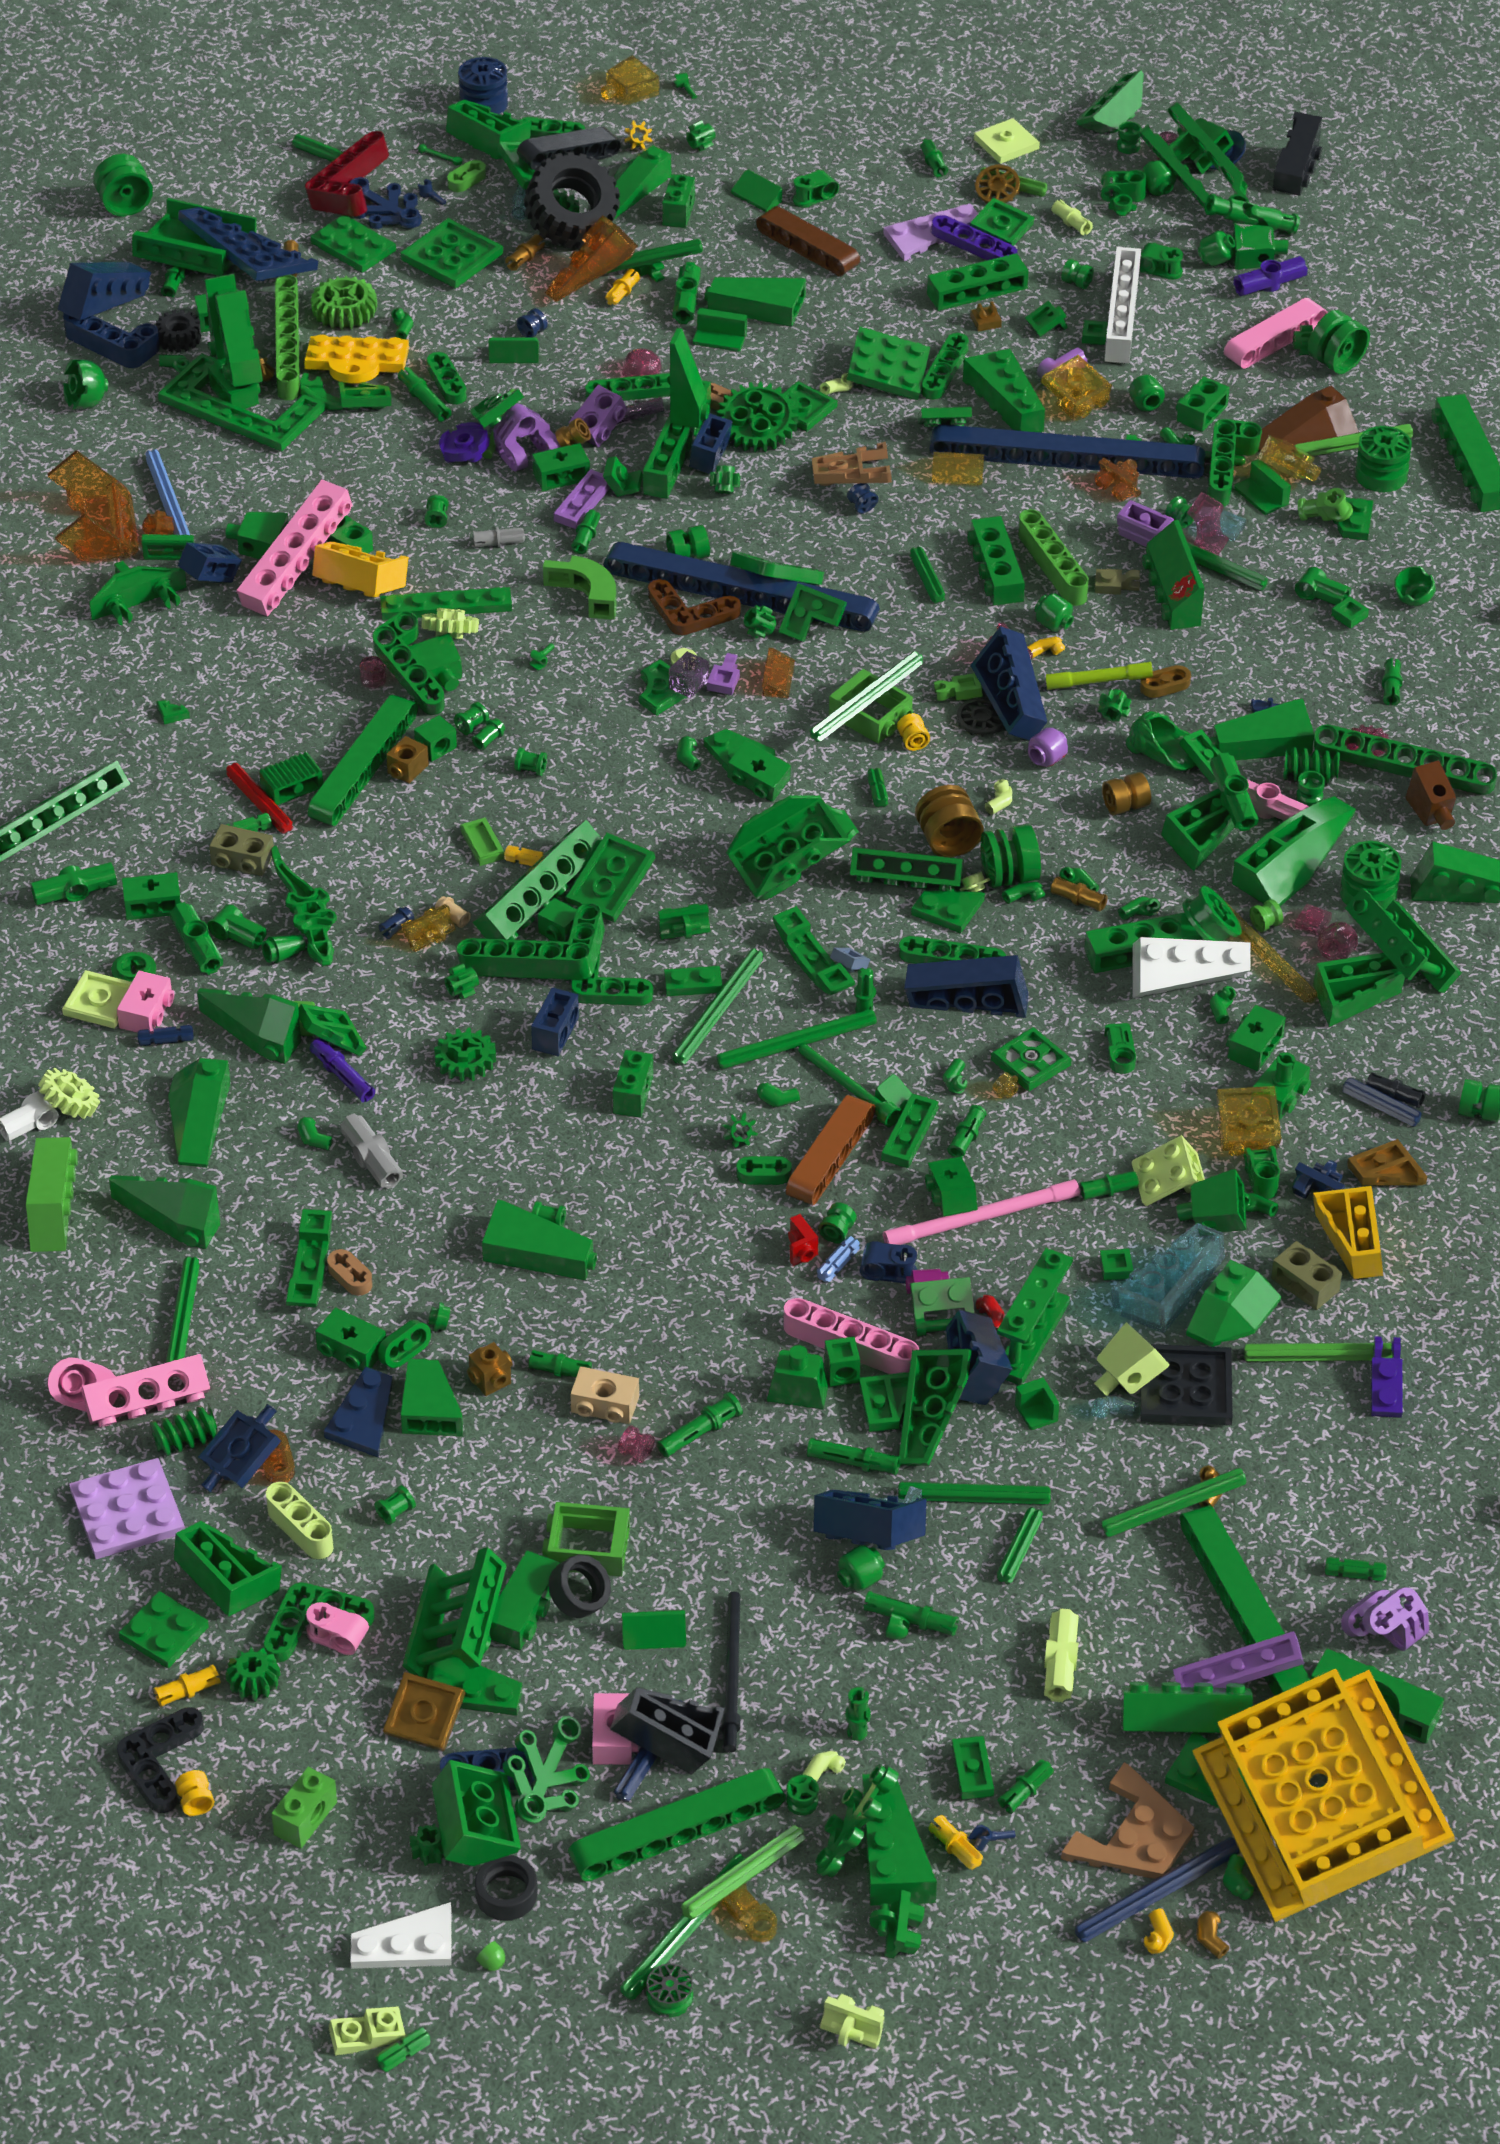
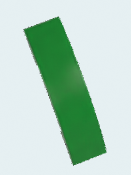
M797 906L773 916L772 920L788 951L817 987L825 993L833 995L855 985L854 979L841 963L835 964L810 932L811 924Z
M302 1210L299 1244L293 1277L290 1278L286 1306L316 1307L318 1304L328 1258L332 1211Z

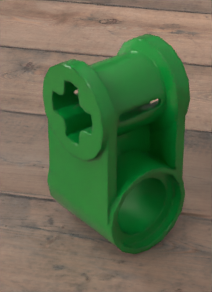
M821 169L798 176L794 179L796 195L793 197V203L797 207L806 208L813 204L830 200L838 193L839 184Z
M1107 171L1101 176V185L1103 186L1101 198L1106 202H1113L1114 197L1119 194L1129 195L1132 198V202H1140L1146 198V175L1143 171ZM1110 190H1113V196H1110Z
M1149 242L1141 250L1139 271L1171 280L1178 279L1183 275L1181 267L1183 252L1175 247H1167Z
M1272 1145L1268 1149L1251 1150L1249 1147L1244 1148V1167L1249 1177L1252 1192L1267 1199L1275 1197L1278 1193L1280 1176L1275 1146Z

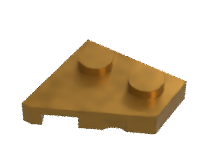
M1398 1139L1348 1158V1168L1362 1185H1425L1427 1182V1175Z

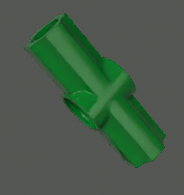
M686 262L683 266H680L679 277L676 281V295L672 317L679 324H688L689 321L694 319L701 276V268L695 262Z
M1228 752L1219 753L1218 756L1211 759L1210 766L1221 792L1220 803L1228 809L1234 827L1239 829L1240 832L1248 831L1253 826H1256L1259 820L1247 791L1249 787L1248 780L1240 774L1234 756Z
M112 862L82 870L78 866L72 865L63 868L58 876L32 882L30 886L36 905L64 898L70 902L84 900L91 891L117 885V878Z
M185 902L176 904L169 914L171 921L184 942L185 951L192 955L201 972H205L208 975L216 973L223 965V958L208 934L207 924L200 920L192 904H186Z

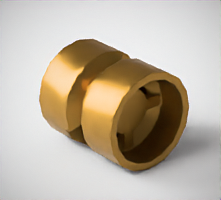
M1141 772L1127 775L1123 780L1116 778L1103 782V800L1106 808L1113 816L1129 811L1130 807L1135 810L1149 806L1151 803L1149 783Z

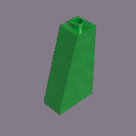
M715 277L711 286L706 287L704 299L708 301V309L744 314L749 319L792 327L806 298V279Z
M1301 698L1214 725L1213 736H1210L1209 739L1221 753L1228 752L1237 761L1285 756L1286 750L1287 754H1290L1293 747L1297 748L1298 755L1302 753L1304 748H1307L1308 754H1312L1315 734L1304 700Z
M497 1199L482 1241L483 1262L586 1280L589 1270L595 1269L597 1253L593 1252L592 1239L508 1202Z

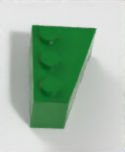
M461 100L448 106L446 132L498 160L502 158L497 151L499 142H523L526 139H530L532 120L524 118L523 121L511 118V113L496 114L491 112V107Z
M1219 788L1167 814L1161 836L1193 871L1207 859L1235 828L1228 809L1220 803L1221 792Z
M1383 952L1317 963L1313 986L1328 1027H1331L1402 993L1405 976Z
M199 1521L175 1533L174 1560L228 1617L280 1590L282 1565L274 1561L270 1564L257 1557V1551L251 1548L245 1550L233 1543V1538L203 1521Z

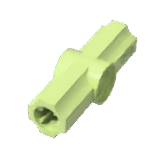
M1059 1609V1611L1053 1612L1050 1618V1637L1046 1643L1044 1668H1047L1044 1696L1049 1697L1051 1701L1063 1702L1066 1699H1070L1073 1692V1672L1076 1671L1078 1654L1076 1638L1079 1615L1074 1614L1070 1609Z

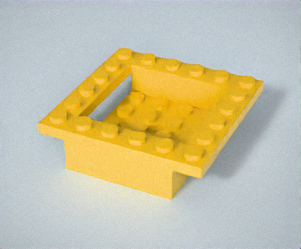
M1333 1669L1217 1722L1222 1737L1192 1750L1275 1922L1455 1841L1454 1834L1370 1670L1342 1681L1337 1669ZM1238 1768L1240 1769V1771H1241V1773H1242V1775H1243V1777H1244V1779H1245V1782H1246V1784H1247V1786H1248V1788H1249V1790H1250V1792H1251V1794H1252V1796H1253V1798H1254V1800H1255V1802H1256V1804H1257V1806H1258V1808H1259V1810H1260V1812H1261V1814H1262V1816H1263V1818H1264V1820H1265V1822H1266V1824H1267V1826H1268V1828H1269V1830H1270V1833H1271V1835H1272V1837H1273V1839H1274V1841H1275V1843H1276V1845H1277V1847H1278V1849H1279V1851H1280V1853H1281V1855H1282V1857H1283V1859H1284V1861H1285V1863H1286V1865H1287L1288 1871H1287V1869H1286V1867H1285V1865H1284V1863H1283V1861H1282V1859H1281V1857H1280V1855H1279V1853H1278V1851H1277V1849H1276V1847H1275V1845H1274V1842H1273V1840H1272V1838H1271V1836H1270V1834H1269V1832H1268V1830H1267V1828H1266V1826H1265V1824H1264V1822H1263V1820H1262V1818H1261V1816H1260V1814H1259V1812H1258V1810H1257V1808H1256V1806H1255V1804H1254V1802H1253V1800H1252V1798H1251V1796H1250V1793H1249V1791H1248V1789H1247V1787H1246V1785H1245V1783H1244V1781H1243V1779H1242V1777H1241V1775H1240V1773H1239V1771H1238ZM1316 1774H1324L1328 1777L1327 1783L1319 1788L1313 1787L1310 1784V1779Z

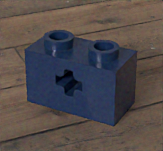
M709 413L708 419L704 421L692 444L689 467L708 474L715 471L729 444L732 427L731 420Z

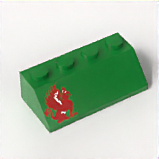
M1173 520L1147 543L1146 554L1142 555V564L1144 570L1148 569L1149 584L1151 587H1155L1156 603H1161L1163 621L1167 620L1170 630L1199 627L1202 620L1205 587L1179 520Z

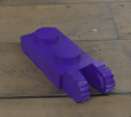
M1374 1336L1373 1357L1371 1360V1416L1402 1418L1403 1359H1400L1401 1338L1393 1337L1391 1342L1392 1358H1381L1383 1350L1382 1337Z

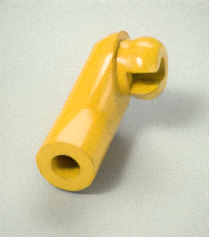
M1057 636L1039 639L1027 646L1030 659L1035 658L1048 649H1051L1054 655L1061 653L1065 650V646L1061 642L1062 639Z

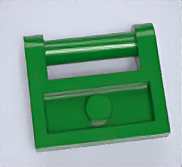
M970 1277L910 1284L917 1337L926 1336V1333L946 1331L947 1325L952 1320V1318L925 1321L924 1313L963 1309V1311L974 1313Z

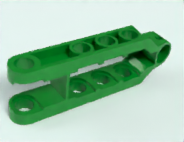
M1175 102L1167 109L1173 121L1184 132L1173 143L1168 145L1159 134L1156 135L1150 129L1148 124L1139 131L1140 136L1161 161L1166 162L1175 173L1176 178L1203 208L1209 194L1204 189L1202 182L1199 179L1196 180L1191 175L1187 165L1181 164L1184 159L1197 149L1206 156L1232 185L1235 194L1229 198L1250 203L1246 197L1248 185L1244 181L1243 174L1178 102Z

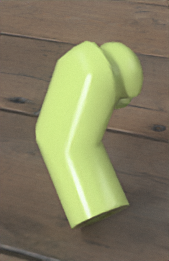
M1005 779L995 782V798L985 804L986 811L991 815L1009 806L1012 802V788L1008 786V781Z

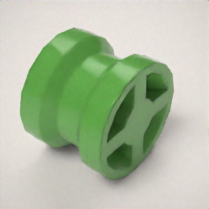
M1274 899L1265 901L1262 906L1255 905L1250 908L1251 922L1259 932H1265L1270 926L1277 927L1283 923L1282 910Z

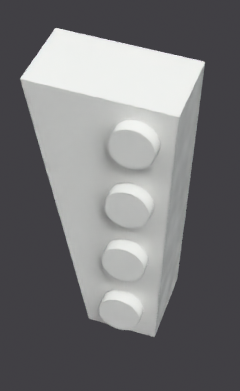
M1140 937L1133 943V998L1242 977L1250 971V943Z

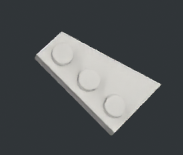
M451 1902L351 1933V1969L451 1965Z

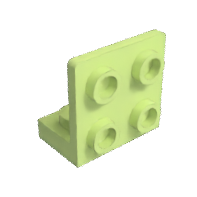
M1182 1135L1132 1161L1133 1170L1139 1179L1138 1188L1141 1200L1145 1206L1182 1188L1187 1193H1190L1191 1186L1194 1183L1205 1179L1198 1153Z

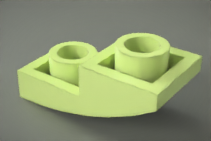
M399 2007L366 2009L364 2017L331 2019L329 2024L335 2055L350 2054L386 2046L405 2037Z

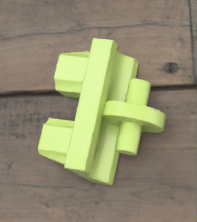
M840 1994L836 1999L828 1996L824 2004V2014L820 2028L839 2035L838 2044L846 2046L849 2040H853L876 2049L880 2043L885 2018L883 2017L884 2011L875 2006L867 2007L866 2010L856 2007L853 1999L843 1994Z

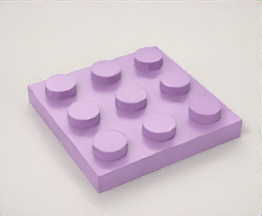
M159 1458L69 1483L72 1497L95 1559L175 1536V1533L185 1529Z

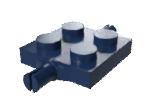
M266 1404L256 1418L246 1416L239 1410H236L199 1455V1458L212 1470L205 1481L201 1483L204 1489L211 1493L221 1479L229 1480L243 1489L281 1442L266 1427V1424L277 1413L272 1406Z

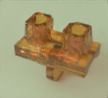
M1104 457L1099 461L1101 470L1094 477L1098 487L1106 490L1112 483L1116 484L1111 491L1115 498L1122 502L1130 495L1137 498L1141 494V490L1137 488L1139 472L1136 471L1137 463L1134 460L1128 459L1124 463L1118 461L1116 465Z

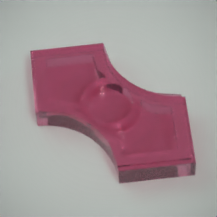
M1201 492L1187 512L1195 521L1197 527V535L1193 545L1219 555L1229 540L1220 528V515L1224 506L1222 503Z

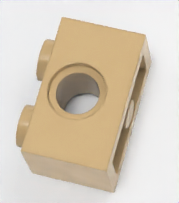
M580 1366L571 1391V1412L583 1417L592 1416L607 1419L613 1423L622 1422L630 1424L639 1399V1378Z

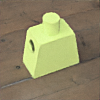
M1126 1322L1098 1355L1097 1361L1106 1372L1094 1384L1106 1396L1119 1384L1129 1394H1134L1164 1371L1169 1364L1151 1344Z

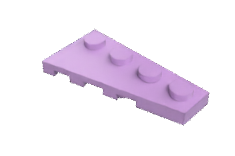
M971 204L961 205L956 208L884 227V235L903 261H906L916 252L923 253L927 251L928 246L945 242L936 238L931 233L932 220L935 216L946 215L970 226V222L978 215L977 211Z

